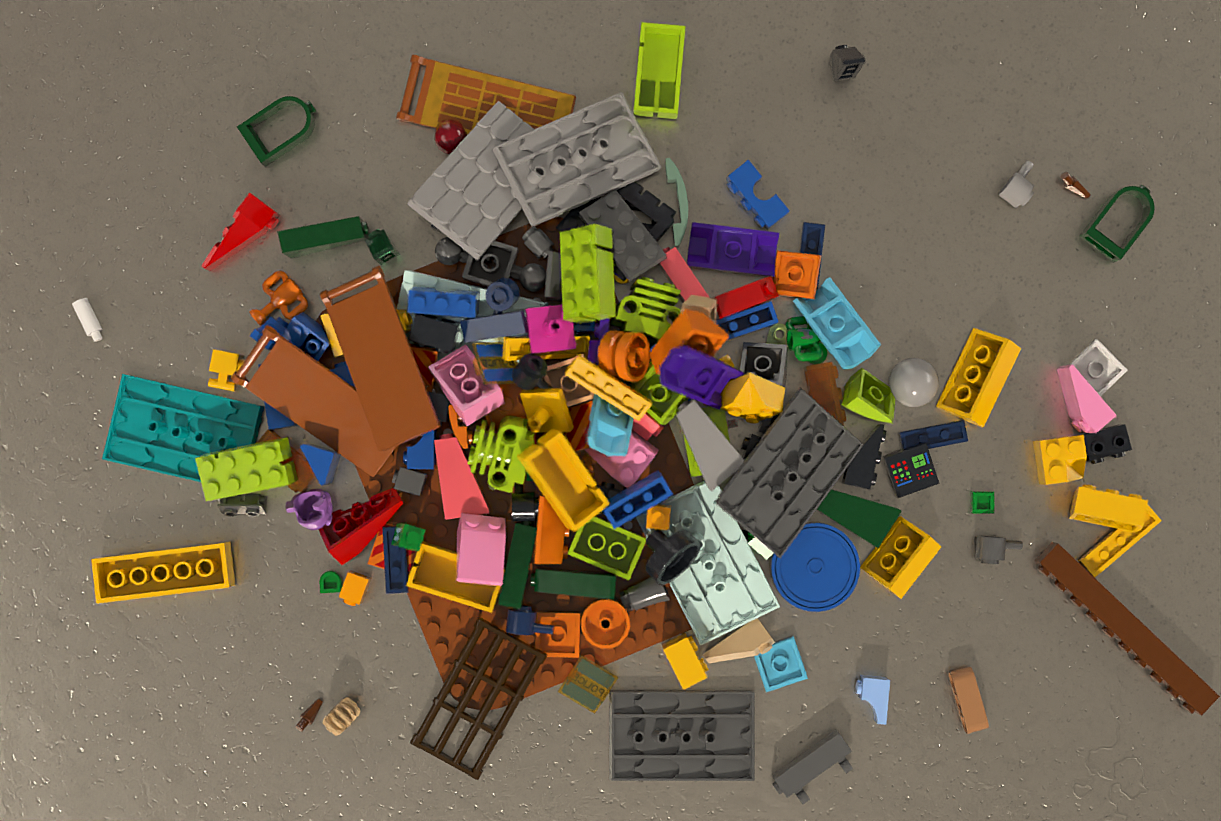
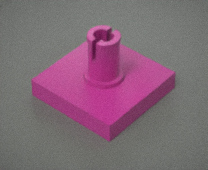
M563 305L525 309L531 354L576 348L573 322L563 320Z

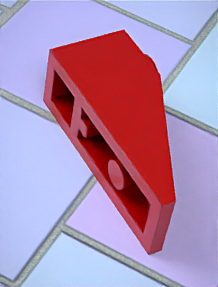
M771 276L715 296L713 299H717V312L721 319L759 306L779 297L776 285Z

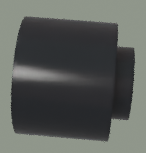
M524 355L512 372L513 381L524 390H533L536 387L540 389L553 388L543 380L547 373V365L538 355Z
M514 482V493H512L513 522L535 521V515H538L539 498H535L534 492L523 493V484Z

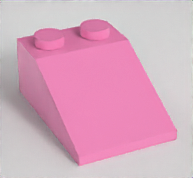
M466 344L428 367L466 426L505 403L500 387L495 381L487 382L483 373L485 368Z
M1073 364L1061 366L1057 369L1068 415L1073 421L1071 424L1079 433H1097L1117 416Z
M633 430L631 431L628 453L625 456H607L592 448L585 449L596 462L626 488L636 482L659 451Z
M461 513L457 529V581L502 586L506 538L505 518Z

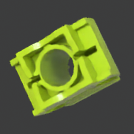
M641 277V279H637L631 285L630 290L632 291L629 295L624 297L615 306L616 317H612L610 325L621 327L620 331L643 333L647 337L649 344L653 342L658 343L672 325L668 322L667 317L674 323L681 314V309L674 307L678 303V298L676 297L680 295L681 290L675 289V285L670 283L660 285L654 283V280L651 278ZM624 306L629 307L631 313L626 312Z
M516 416L504 417L499 424L497 433H494L495 422H491L489 431H485L487 420L482 419L481 426L476 425L473 443H476V447L471 446L467 464L471 465L470 472L475 473L477 463H481L479 474L484 475L485 467L489 465V485L494 489L512 493L514 482L524 483L526 470L517 456L534 443V432L528 431V419ZM513 429L515 432L508 433L505 430ZM495 472H502L504 474L498 475Z

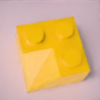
M752 373L745 374L728 382L724 387L721 396L722 407L720 409L727 411L729 415L744 418L749 423H758L782 412L785 387Z
M1084 435L1033 441L1039 484L1049 485L1084 478L1087 459Z
M684 632L662 644L663 650L683 690L708 678L705 672L709 669L703 658L698 659L695 653L698 651V647L692 635L687 637Z

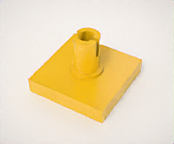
M562 388L523 389L520 392L531 432H549L552 429L560 432H570L574 428Z

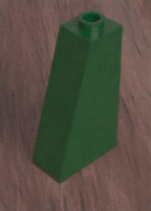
M360 216L277 231L282 253L289 258H295L366 241V234H369V228L366 221H363Z
M832 489L816 509L876 548H879L902 512L898 508Z
M522 521L515 524L498 605L520 609L523 604L537 536V527L534 526L532 521Z
M536 568V573H531V586H535L534 592L614 599L616 574L548 568Z

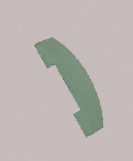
M665 158L667 184L676 183L680 223L672 225L674 247L679 248L687 227L688 198L685 184L678 168L670 158Z

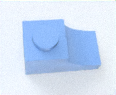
M860 675V680L856 681V694H858L861 700H866L870 703L874 713V721L877 724L886 725L890 680L887 677Z

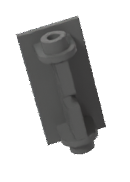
M241 494L220 498V504L217 505L222 514L230 517L237 516V514H246L251 517L266 514L263 507L266 503V497L261 494H245V501H241Z

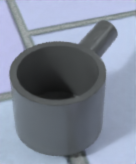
M977 536L975 558L981 559V563L999 564V560H1005L1006 549L1021 550L1023 542L1006 540V538Z

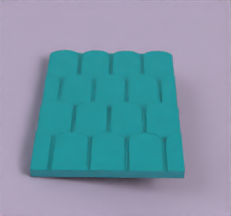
M122 374L102 459L201 482L195 458L206 453L255 444L264 406Z

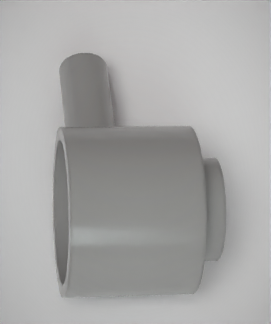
M1030 161L1024 163L1019 172H1016L1007 181L998 194L1015 208L1019 205L1024 206L1034 194L1032 191L1034 185L1025 179L1034 166Z

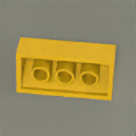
M973 328L936 407L964 421L984 427L1021 348L1010 339Z

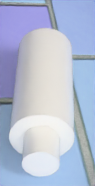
M82 298L75 301L72 305L87 336H92L94 342L103 339L100 334L102 327L88 299Z

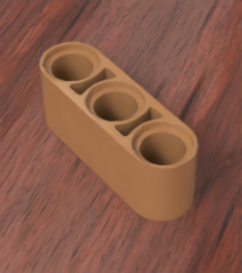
M971 666L949 672L950 683L966 734L989 728L977 681Z

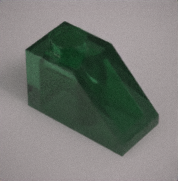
M376 229L368 234L369 238L365 242L374 260L380 265L400 255L384 229L381 231Z

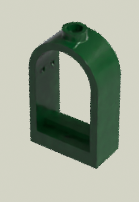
M285 96L277 99L238 125L237 128L260 163L266 167L311 136L315 127L313 113L316 112V109L310 100L304 103L297 97ZM297 105L304 108L307 117L304 128L269 152L253 128L287 106Z
M1139 185L1138 187L1128 186L1114 192L1083 230L1080 237L1113 262L1121 260L1153 218L1155 205L1150 195L1151 191L1147 187ZM1121 194H1130L1141 202L1143 215L1140 222L1121 247H1119L1098 231L1096 226Z

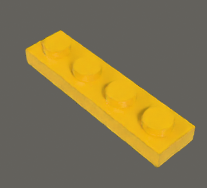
M574 334L575 349L535 353V355L540 356L542 359L575 358L577 354L588 358L590 336L587 334ZM529 336L503 337L502 359L505 361L520 360L524 355L531 354Z
M579 354L576 355L565 370V375L638 421L641 420L652 405L650 399Z
M1147 504L1144 526L1138 532L1115 528L1078 561L1095 578L1162 520Z

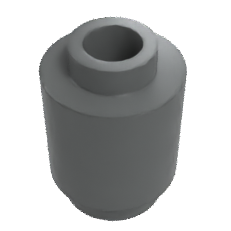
M535 226L530 228L522 237L525 241L524 244L538 259L541 257L546 259L548 253L554 251L552 248L554 243L541 229H537Z

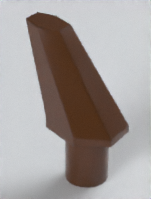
M1068 172L1061 174L1065 188L1084 198L1091 196L1074 176H1071Z
M317 699L301 714V720L295 726L298 731L303 732L307 725H312L322 705L320 699Z

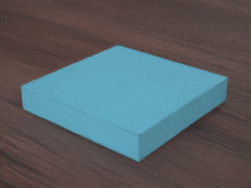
M794 636L776 641L767 653H760L754 656L766 692L808 679Z

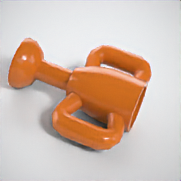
M279 270L269 276L262 284L263 291L271 297V302L261 310L252 309L249 313L260 326L267 321L266 317L276 308L281 310L286 319L292 320L294 316L306 311L308 300L303 296L304 293L285 272ZM282 278L283 283L275 291L271 290L270 287ZM296 300L301 302L292 311L288 312L287 306L293 304Z

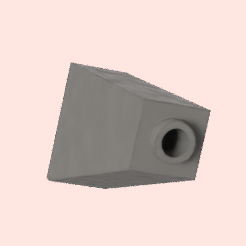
M686 400L677 408L679 412L676 414V417L705 484L710 491H713L731 476L745 460L694 400L690 403Z

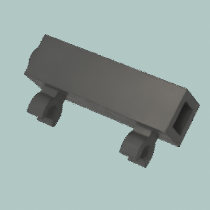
M835 730L774 773L772 776L775 782L772 785L779 795L784 793L788 798L795 793L801 803L805 804L810 799L802 787L837 762L847 774L853 767L845 756L852 751L839 732Z

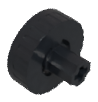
M656 529L645 540L646 545L654 552L648 560L645 570L659 585H665L680 576L693 563L700 552L701 544L687 530H681L668 538L660 529Z

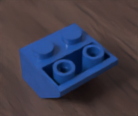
M305 312L294 316L281 335L316 361H319L330 345V341L322 326Z

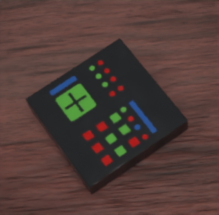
M926 442L883 456L897 498L940 484Z

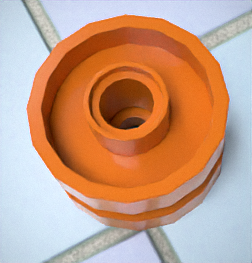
M608 331L603 336L599 345L598 366L618 380L638 382L646 374L650 362V347L647 337L643 333Z
M597 599L591 602L584 609L581 617V630L586 640L593 646L602 649L613 648L621 644L627 637L630 629V618L626 609L617 601L611 599ZM604 619L610 622L607 628L601 626V622Z

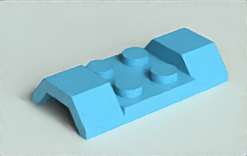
M830 277L816 290L815 299L796 298L793 300L807 323L843 370L856 367L870 358L881 346L880 342Z
M622 379L620 380L621 382L625 383V384L628 385V386H629V384H630V382H631V381H624V380H622ZM594 393L589 417L591 423L587 437L589 447L607 456L627 455L634 418Z

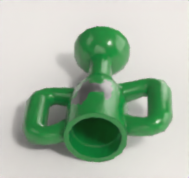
M798 316L787 319L786 328L788 331L786 339L789 350L794 351L795 357L799 361L805 362L820 359L823 351L818 343L821 340L807 323L805 317ZM795 325H808L807 328L795 329L793 327ZM811 347L816 351L801 353V350Z

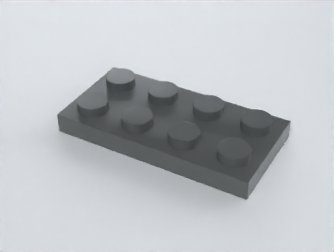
M616 190L579 212V216L586 226L598 224L612 229L613 249H604L613 253V261L629 282L666 259L665 252Z

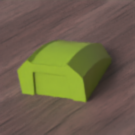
M652 361L649 362L644 377L638 382L631 381L629 387L652 401V405L647 410V413L661 425H666L677 414V408L690 398L662 386L660 374H656Z
M864 368L859 369L849 378L844 386L845 391L841 405L869 419L893 424L895 397L890 387Z

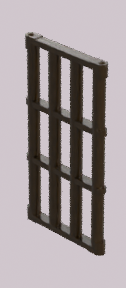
M480 617L476 620L475 628L458 659L454 660V666L437 697H434V703L418 732L414 733L410 741L413 746L435 756L475 780H479L482 775V769L498 740L502 739L503 731L519 702L523 701L525 691L540 664H543L548 656L545 652L532 647ZM484 628L494 632L496 636L479 667L475 669L466 664V661ZM505 638L514 643L515 647L497 680L486 675L485 672ZM523 649L534 654L535 657L515 691L504 684ZM463 669L474 676L457 707L447 703L445 699ZM483 680L493 687L475 718L464 712L480 681ZM500 691H503L512 696L497 726L493 728L484 723V720ZM442 707L453 714L433 748L422 741ZM462 718L472 725L454 758H451L442 753V750L459 719ZM481 728L492 735L473 769L462 764L461 761Z

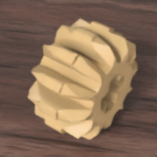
M348 697L344 698L323 719V724L330 733L332 732L335 736L340 735L359 716L360 709L353 700L351 701Z

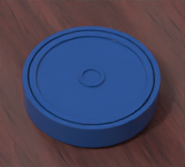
M809 522L805 524L781 559L775 554L771 556L770 574L779 594L791 605L805 611L821 612L839 606L852 594L860 575V561L854 544L842 531L824 523Z

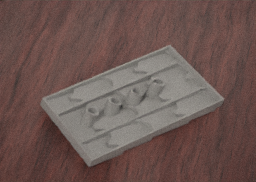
M623 92L499 144L493 149L532 227L584 205L593 199L625 187L627 184L647 177L661 168Z
M498 101L433 172L429 179L415 192L407 205L478 260L522 209L493 149L499 144L534 130V128L523 122L520 117Z

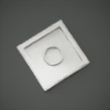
M1098 339L1093 340L1069 364L1074 365L1100 397L1127 371L1120 361Z

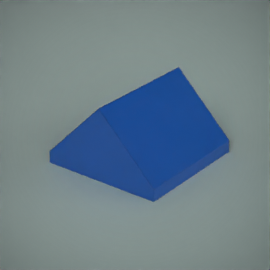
M301 445L300 448L320 485L331 484L341 455L336 451L317 445Z

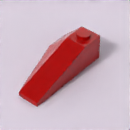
M249 193L232 217L235 218L234 223L223 230L222 242H217L213 246L201 266L208 271L213 270L267 233L269 229H274L279 222L277 218L280 214Z
M391 488L376 494L369 501L362 504L356 502L352 504V508L345 511L341 509L334 511L331 514V524L329 526L325 524L322 528L318 529L328 552L341 565H344L360 554L401 507L403 501L397 489Z

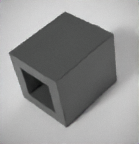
M400 467L399 471L396 470L393 476L392 483H395L394 489L421 496L428 474Z

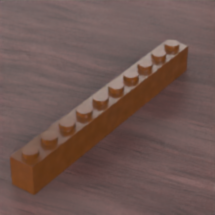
M1052 542L1035 559V562L1039 565L1037 569L1044 576H1051L1055 580L1053 584L1061 592L1066 591L1070 594V601L1077 607L1082 606L1087 611L1085 615L1096 623L1098 621L1103 626L1101 630L1110 638L1114 636L1119 641L1117 645L1126 653L1130 651L1135 656L1133 660L1140 667H1147L1151 671L1149 675L1159 684L1161 682L1167 686L1166 691L1173 698L1176 699L1178 697L1184 702L1182 707L1189 713L1193 714L1195 712L1202 716L1220 697L1060 544Z

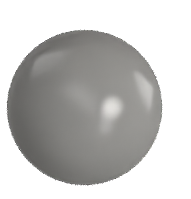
M908 358L899 362L893 368L889 377V387L898 402L909 407H919L927 404L934 398L939 387V377L935 368L926 360Z

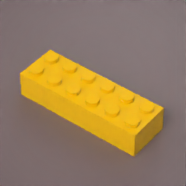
M230 542L91 559L96 604L228 588L235 585Z

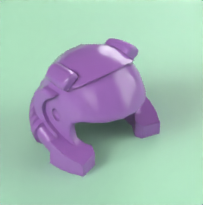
M311 489L294 495L291 501L286 502L287 513L295 512L297 521L307 529L318 530L325 524L329 526L332 522L333 506L331 496L326 491Z

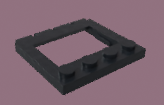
M632 182L625 187L617 189L616 191L620 196L657 222L649 233L658 242L673 225V217L676 211L665 203H662L658 208L657 206L661 200L648 190L641 195L644 187L637 182ZM601 197L570 210L557 225L556 230L560 233L586 226L581 220L579 212L598 201ZM596 246L598 249L605 250L603 247ZM613 261L614 274L625 281L627 279Z

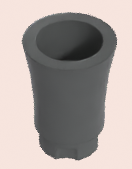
M652 577L619 593L626 612L670 601L666 585H659Z

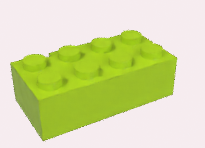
M641 22L634 101L635 116L653 117V113H658L657 118L677 119L685 26Z
M592 224L560 232L563 320L582 324L596 321V319L602 320L616 317L613 253L596 248V246H600L606 249H613L611 228Z
M288 437L235 447L225 451L206 453L195 458L205 500L210 501L286 486L297 481L298 477L294 461L281 465V461L292 457Z

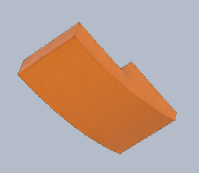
M449 405V417L454 434L463 449H470V444H474L473 431H470L469 426L461 427L460 422H463L453 406Z

